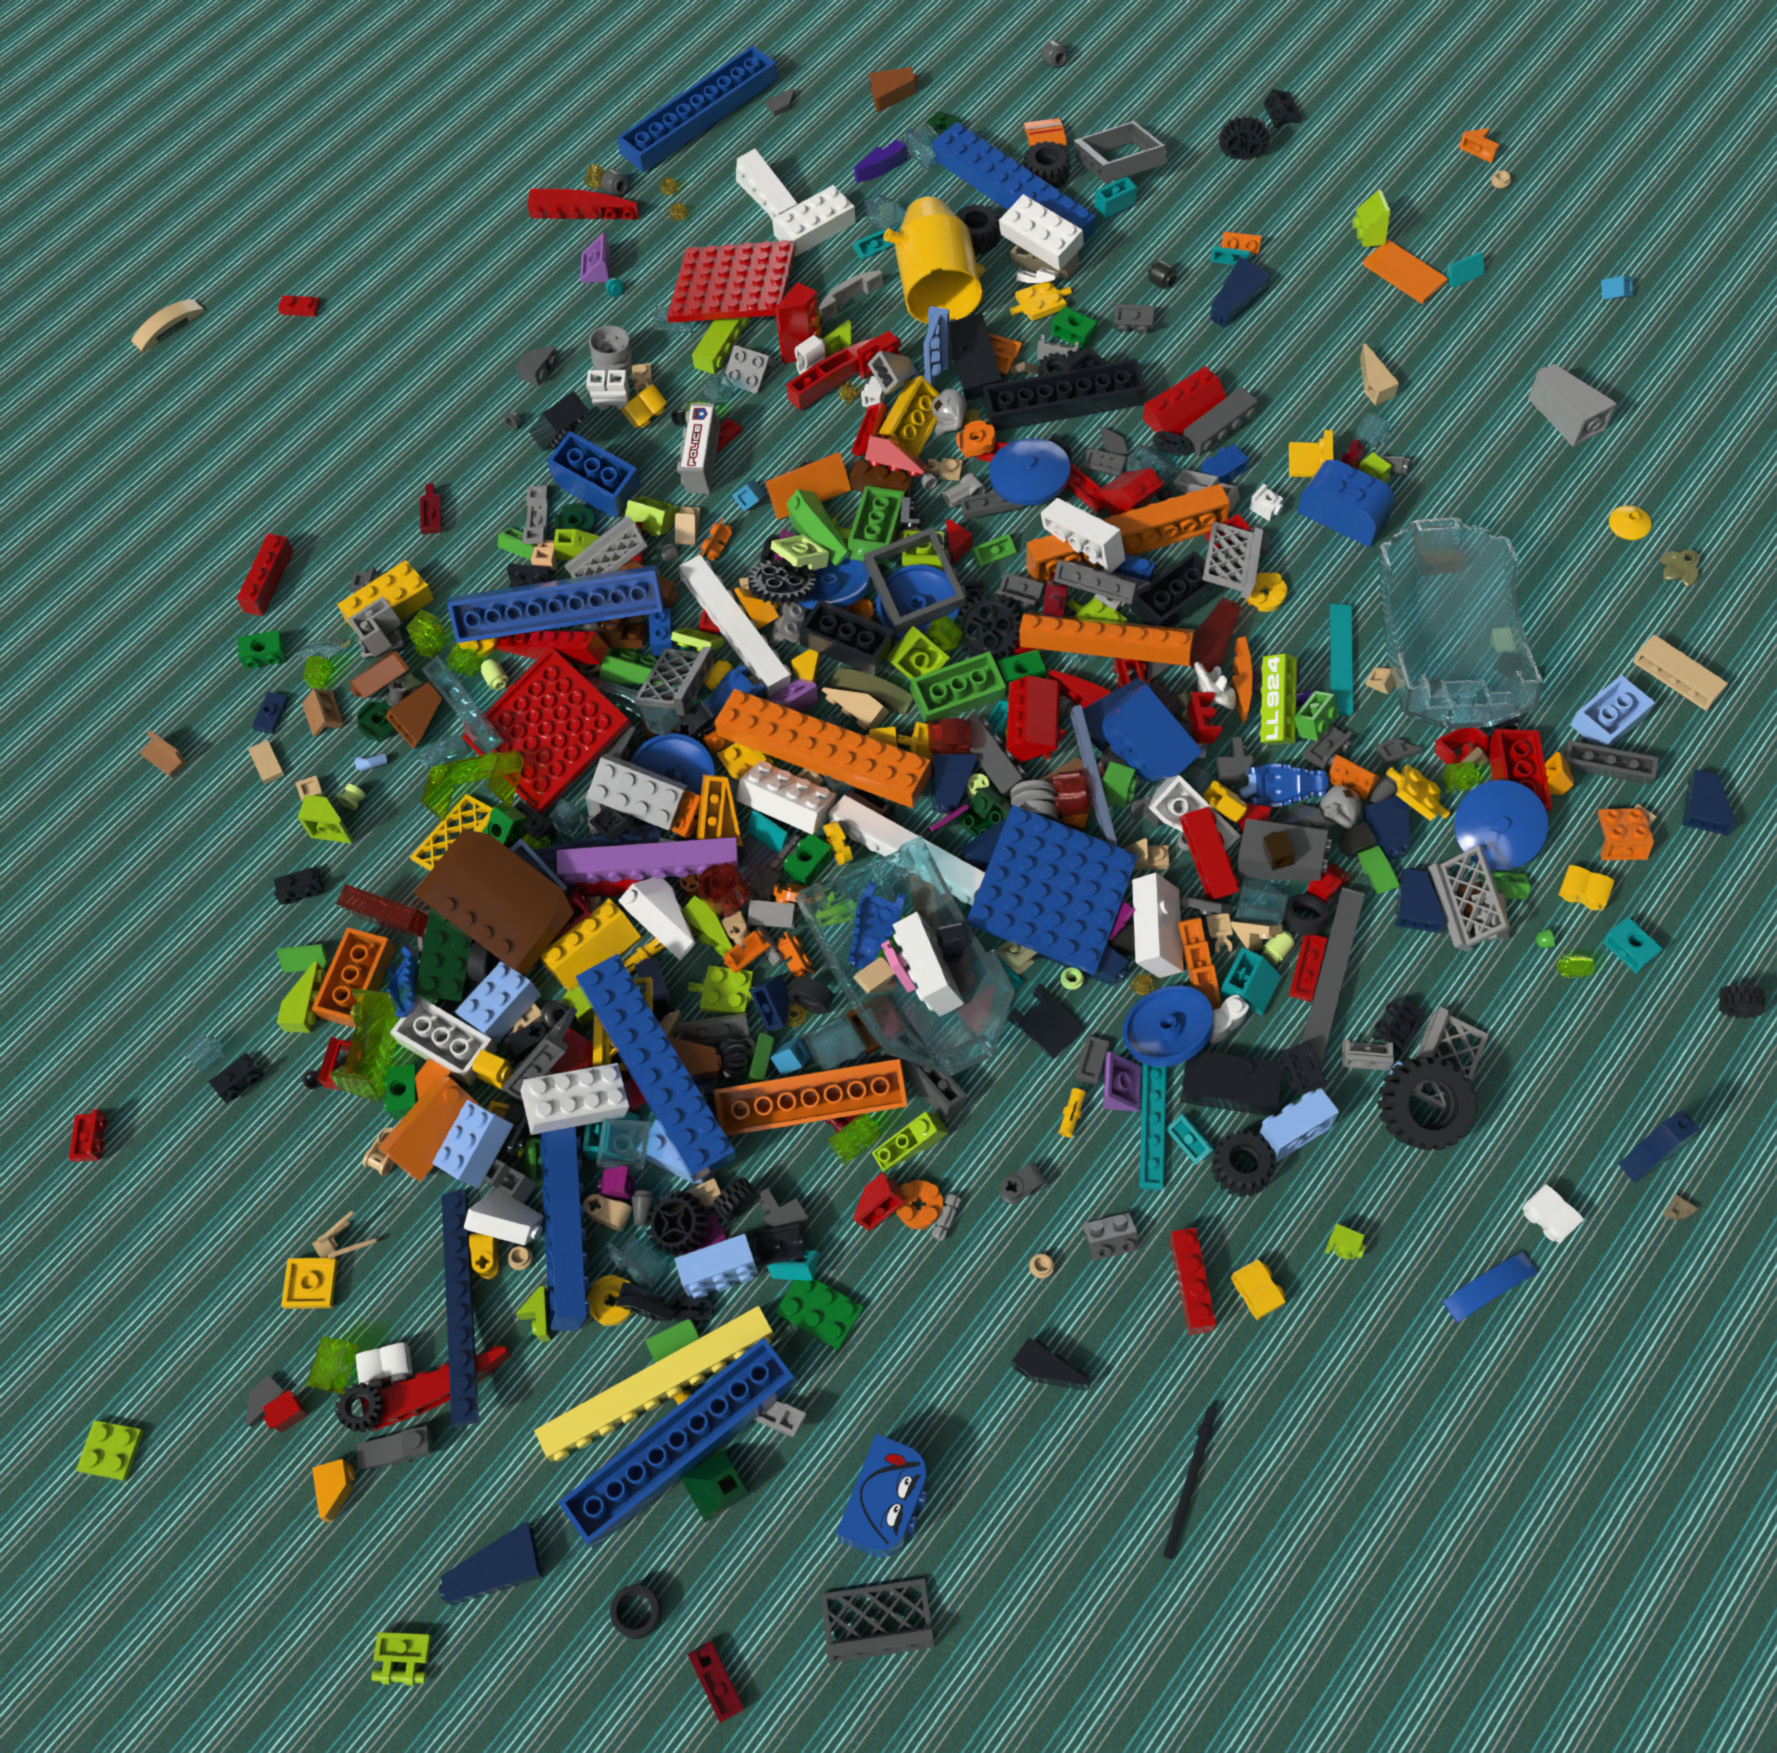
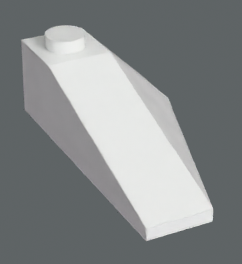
M1180 775L1167 778L1156 790L1148 807L1163 823L1183 832L1179 817L1209 806L1210 811H1213L1216 816L1217 823L1215 825L1217 831L1223 836L1225 852L1241 836Z
M653 877L633 883L618 901L669 951L681 960L694 946L695 940L688 923L684 920L681 912L683 910L676 900L674 888L664 878L656 879Z

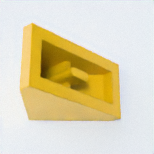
M809 649L791 660L793 673L798 678L809 680L816 684L821 653Z

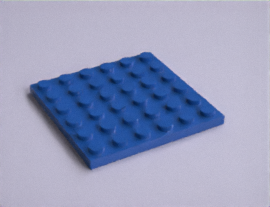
M1012 805L966 924L1094 975L1138 855Z

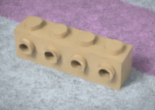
M1653 635L1643 645L1633 663L1705 711L1720 697L1728 684L1720 676L1713 674L1704 668L1703 665L1695 662L1656 635Z

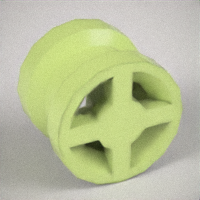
M974 774L969 777L967 794L971 799H973L978 791L977 788L989 786L987 777L982 774Z
M347 784L345 792L338 796V801L345 807L356 810L359 806V801L363 800L366 795L358 787Z

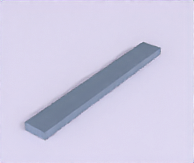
M1077 705L1072 708L1070 716L1102 840L1118 847L1082 706Z

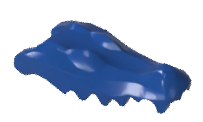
M745 665L730 671L721 680L706 703L717 717L734 689L756 697H760L767 691V687L763 683L754 686L745 677L749 671ZM715 724L711 728H709L705 733H710V731L714 727H716Z
M1280 763L1264 764L1249 768V774L1256 775V797L1250 798V804L1267 807L1285 806L1311 796L1325 795L1329 788V778L1326 771L1307 770Z
M869 881L856 907L853 943L848 957L852 965L864 969L876 960L879 951L882 949L881 944L888 941L889 937L894 933L893 924L901 919L902 907L906 897L905 894L899 892L895 902L877 896L873 894L877 883Z
M408 943L401 949L406 959L399 969L395 966H390L386 971L390 983L389 988L386 990V995L389 996L387 999L391 1001L390 1004L396 1006L395 1016L400 1018L409 1016L417 1009L414 983L417 982L418 954Z

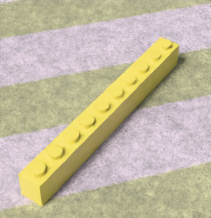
M755 1307L535 1429L534 1432L546 1457L551 1462H559L566 1459L572 1450L576 1448L583 1449L592 1443V1439L597 1436L609 1435L615 1430V1426L623 1422L627 1424L634 1421L640 1412L644 1410L651 1411L660 1405V1401L667 1397L669 1399L674 1398L673 1396L682 1392V1389L689 1385L696 1386L705 1380V1376L712 1372L714 1374L721 1372L727 1367L728 1363L736 1360L763 1337L770 1344L771 1339L775 1337L760 1307Z

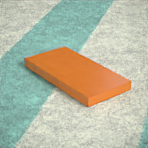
M1389 239L1386 240L1385 245H1380L1367 256L1362 264L1421 304H1424L1448 281L1447 277Z
M839 452L765 481L778 520L789 516L786 503L797 489L815 492L820 502L851 490L843 459Z

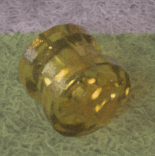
M590 164L584 177V182L587 186L599 188L602 176L605 173L604 169L600 165Z

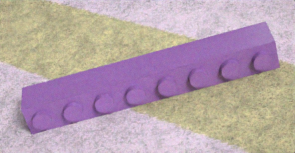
M736 837L557 850V876L565 885H574L580 882L594 884L599 881L608 880L619 882L622 879L642 880L650 877L663 879L666 876L686 877L692 874L706 876L711 873L721 872L723 874H730L734 871H739Z

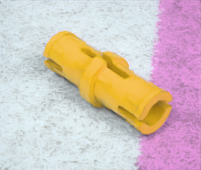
M655 937L654 940L643 948L639 947L636 949L637 952L626 959L623 964L629 974H631L636 969L635 964H638L643 959L652 958L666 947Z
M1078 1088L1071 1090L1068 1104L1063 1109L1064 1117L1058 1131L1060 1135L1072 1138L1077 1120L1082 1115L1080 1110L1086 1096L1085 1091Z

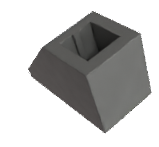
M548 346L526 352L515 365L519 379L539 387L559 361L556 347Z

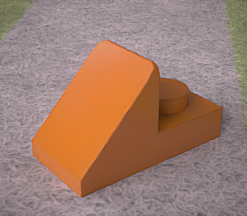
M1485 128L1465 131L1462 135L1459 149L1492 163L1496 158L1499 144L1487 139L1490 129Z

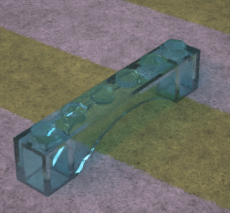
M437 655L422 668L428 679L454 709L462 721L466 733L475 745L488 755L504 742L447 663Z
M578 671L614 706L625 708L639 716L650 732L665 737L680 721L675 709L636 705L634 699L639 692L637 690H632Z

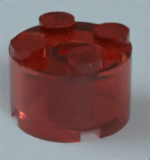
M964 718L940 719V724L934 725V721L927 723L929 751L932 752V756L945 753L966 754V751L972 748L970 720L965 723Z
M1085 769L1059 772L1053 776L1054 789L1059 794V797H1055L1056 810L1063 817L1090 813L1088 808L1090 807L1088 784L1084 780L1086 776Z
M723 863L724 865L719 866L714 864L706 868L700 875L697 892L711 911L725 917H730L750 898L749 887L732 864Z

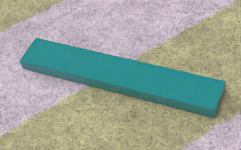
M1330 604V694L1335 695L1338 715L1352 716V605Z
M1143 1064L1139 1189L1163 1191L1167 1067H1154Z

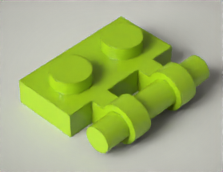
M377 1632L373 1661L383 1662L382 1670H373L372 1681H381L385 1685H391L392 1682H404L406 1686H414L415 1683H425L427 1673L417 1672V1663L428 1664L432 1636L427 1634ZM394 1662L407 1663L406 1671H394Z

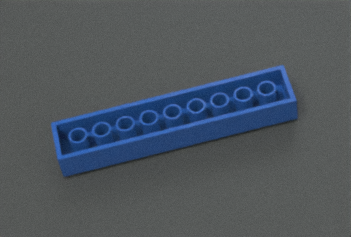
M753 45L619 135L617 141L620 154L644 173L777 81L776 62Z
M958 122L954 123L932 141L933 160L1006 210H1009L1024 194L1082 229L1083 241L1094 232L1096 215Z
M657 565L453 596L447 602L456 643L663 612L665 606Z
M616 954L577 975L578 986L692 1181L699 1180L735 1159L733 1147L619 955Z
M579 1126L540 1133L549 1332L579 1330L583 1322H586V1315L590 1314V1302L585 1300V1291H588L589 1285L588 1276H584V1267L587 1266V1253L582 1250V1243H585L586 1232L585 1228H581V1220L584 1219V1205H580L579 1196L583 1195V1183L578 1180V1173H581L582 1169L581 1159H577V1151L580 1150V1136H576V1128Z
M763 1337L558 1502L585 1543L595 1548L798 1383Z

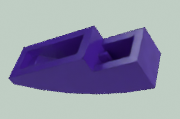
M895 139L884 149L879 146L876 147L854 167L855 181L859 183L874 179L901 165L907 160L906 145Z

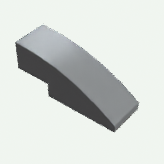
M1183 469L1173 482L1174 486L1185 494L1205 489L1208 486L1221 484L1230 501L1229 512L1232 511L1240 499L1238 487L1220 483L1217 476Z

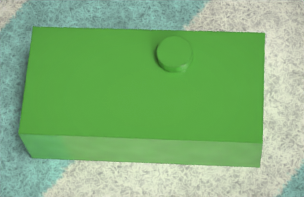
M865 486L848 539V549L850 551L848 559L864 561L863 554L896 541L901 524L902 497L905 496V491ZM890 558L877 563L889 565Z
M990 651L921 675L910 681V691L924 723L937 718L942 721L1004 699L1006 686Z

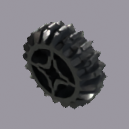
M1243 115L1242 118L1236 116L1234 120L1229 119L1228 124H1224L1223 129H1221L1219 137L1220 148L1225 153V156H1231L1232 159L1236 158L1238 160L1259 158L1261 154L1265 153L1270 140L1268 126H1265L1264 121H1260L1258 117L1253 119L1252 115L1249 118Z
M680 1190L676 1191V1193L668 1192L667 1198L660 1196V1204L652 1203L655 1210L654 1212H648L652 1216L651 1220L645 1222L651 1226L646 1231L648 1235H652L649 1241L652 1244H656V1250L662 1251L667 1256L671 1254L673 1257H679L680 1254H688V1251H696L695 1244H703L700 1239L701 1236H708L704 1228L711 1226L708 1222H705V1219L710 1216L707 1212H703L706 1208L705 1204L700 1203V1198L693 1197L692 1193L685 1192L684 1194ZM684 1205L682 1209H678L675 1213L670 1212L673 1208ZM681 1234L686 1236L679 1242L671 1243L674 1238L677 1239Z

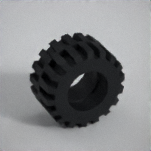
M1053 141L1038 142L1026 150L1024 167L1054 188L1059 189L1069 179L1070 154L1059 143L1055 144Z
M971 204V206H964L963 209L960 208L958 213H955L969 229L974 255H977V253L985 254L986 251L990 252L992 248L997 246L1000 236L999 215L996 214L994 209H991L988 205Z
M1239 1130L1236 1135L1231 1132L1227 1138L1223 1137L1219 1145H1217L1211 1169L1212 1173H1215L1214 1179L1216 1183L1220 1181V1188L1223 1190L1228 1188V1194L1233 1195L1234 1192H1237L1238 1197H1244L1245 1193H1248L1250 1197L1254 1196L1255 1191L1260 1193L1263 1191L1264 1186L1268 1185L1274 1171L1276 1159H1273L1275 1155L1273 1149L1269 1150L1270 1143L1268 1141L1263 1142L1261 1135L1258 1134L1255 1137L1252 1131L1243 1134V1130ZM1237 1154L1247 1155L1253 1159L1257 1170L1252 1173L1238 1172L1232 1167L1229 1159Z

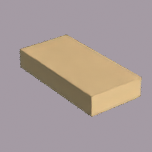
M268 740L248 748L264 784L284 776Z

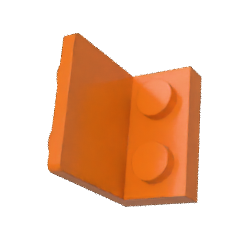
M1336 755L1333 759L1328 780L1335 786L1343 785L1355 790L1359 797L1367 800L1380 777L1348 759Z
M1599 809L1597 814L1605 837L1600 852L1601 860H1647L1654 840L1644 809Z

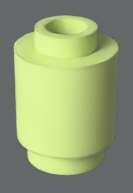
M489 659L482 663L481 673L489 688L492 690L503 689L509 679L501 664L495 659Z
M1282 930V934L1273 935V938L1269 939L1263 947L1262 956L1274 965L1281 962L1295 945L1293 936L1285 930Z

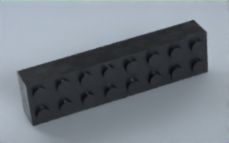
M1136 358L983 386V405L989 425L991 424L995 431L1143 405L1145 404L1147 388Z

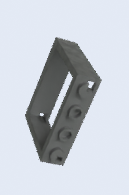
M1135 121L1074 140L1076 159L1104 183L1166 164L1167 151H1165V145ZM1131 142L1143 150L1110 162L1099 154L1100 152Z
M933 527L863 554L866 568L896 634L966 606L965 598L968 597L964 586L959 585L957 581L959 580L956 568H951L950 555L947 550H943L941 546L943 545L940 533H935ZM931 541L955 595L900 617L876 563Z

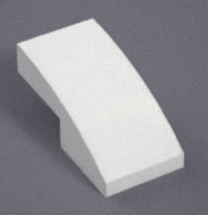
M1043 267L1037 270V274L1021 270L1017 273L1016 280L1027 283H1043L1059 277L1060 272Z

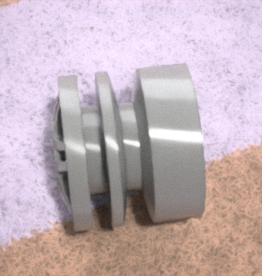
M609 325L596 329L589 338L593 369L605 370L607 377L608 370H626L627 374L632 368L631 365H633L628 333L618 326Z
M1028 780L1013 786L1010 790L1011 807L1015 805L1058 823L1056 788L1053 784L1041 780Z

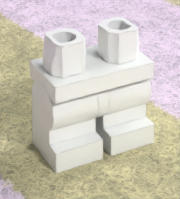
M588 370L586 386L587 390L590 391L593 406H598L600 410H606L609 406L616 405L618 409H621L628 403L629 386L626 370H608V377L605 370ZM600 376L602 381H597L593 377ZM620 376L622 379L618 381L613 379V377Z

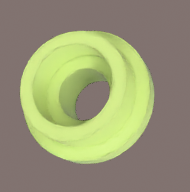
M1071 967L1062 972L1061 983L1066 989L1076 990L1082 986L1084 976L1080 970ZM1074 977L1076 981L1070 982L1068 978Z

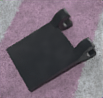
M1040 983L1034 989L1035 992L1032 995L1041 1003L1025 1018L1014 1008L1009 1013L1007 1019L1011 1024L1020 1028L1054 1060L1085 1027L1059 1004Z

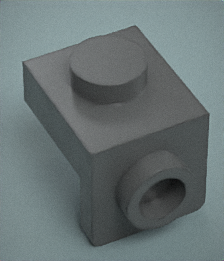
M370 567L368 572L354 571L349 586L350 591L355 593L380 577L375 567Z
M1149 795L1134 801L1130 811L1132 820L1143 813L1156 828L1164 824L1148 808L1152 800Z

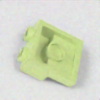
M804 534L774 540L771 543V549L778 553L779 556L788 560L793 566L802 567L803 565H808V569L813 571L827 567L829 551Z

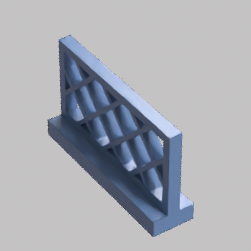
M930 306L928 310L929 330L923 343L925 379L935 389L941 370H949L951 365L950 318L948 309Z

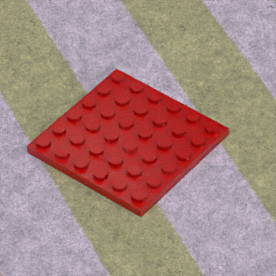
M765 241L753 244H727L725 246L711 245L708 247L686 248L667 314L668 322L775 316V307L786 294L796 250L795 241Z
M550 647L462 738L534 811L542 815L632 722L556 650Z

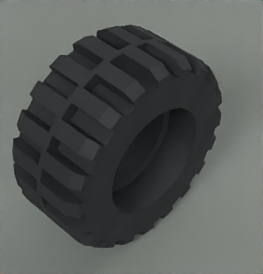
M1430 1057L1410 1058L1404 1060L1402 1065L1397 1064L1392 1068L1393 1073L1385 1076L1383 1081L1386 1082L1385 1087H1380L1378 1093L1382 1094V1101L1378 1100V1108H1381L1383 1111L1380 1114L1382 1122L1387 1123V1131L1390 1134H1394L1395 1139L1401 1143L1422 1150H1443L1447 1145H1456L1459 1137L1465 1138L1468 1134V1131L1465 1130L1467 1126L1473 1127L1475 1120L1471 1119L1472 1114L1478 1111V1106L1473 1105V1100L1478 1099L1477 1094L1470 1089L1473 1086L1471 1079L1465 1078V1072L1461 1068L1454 1067L1453 1063ZM1423 1081L1438 1083L1446 1098L1445 1111L1442 1117L1431 1126L1417 1124L1409 1112L1410 1094Z

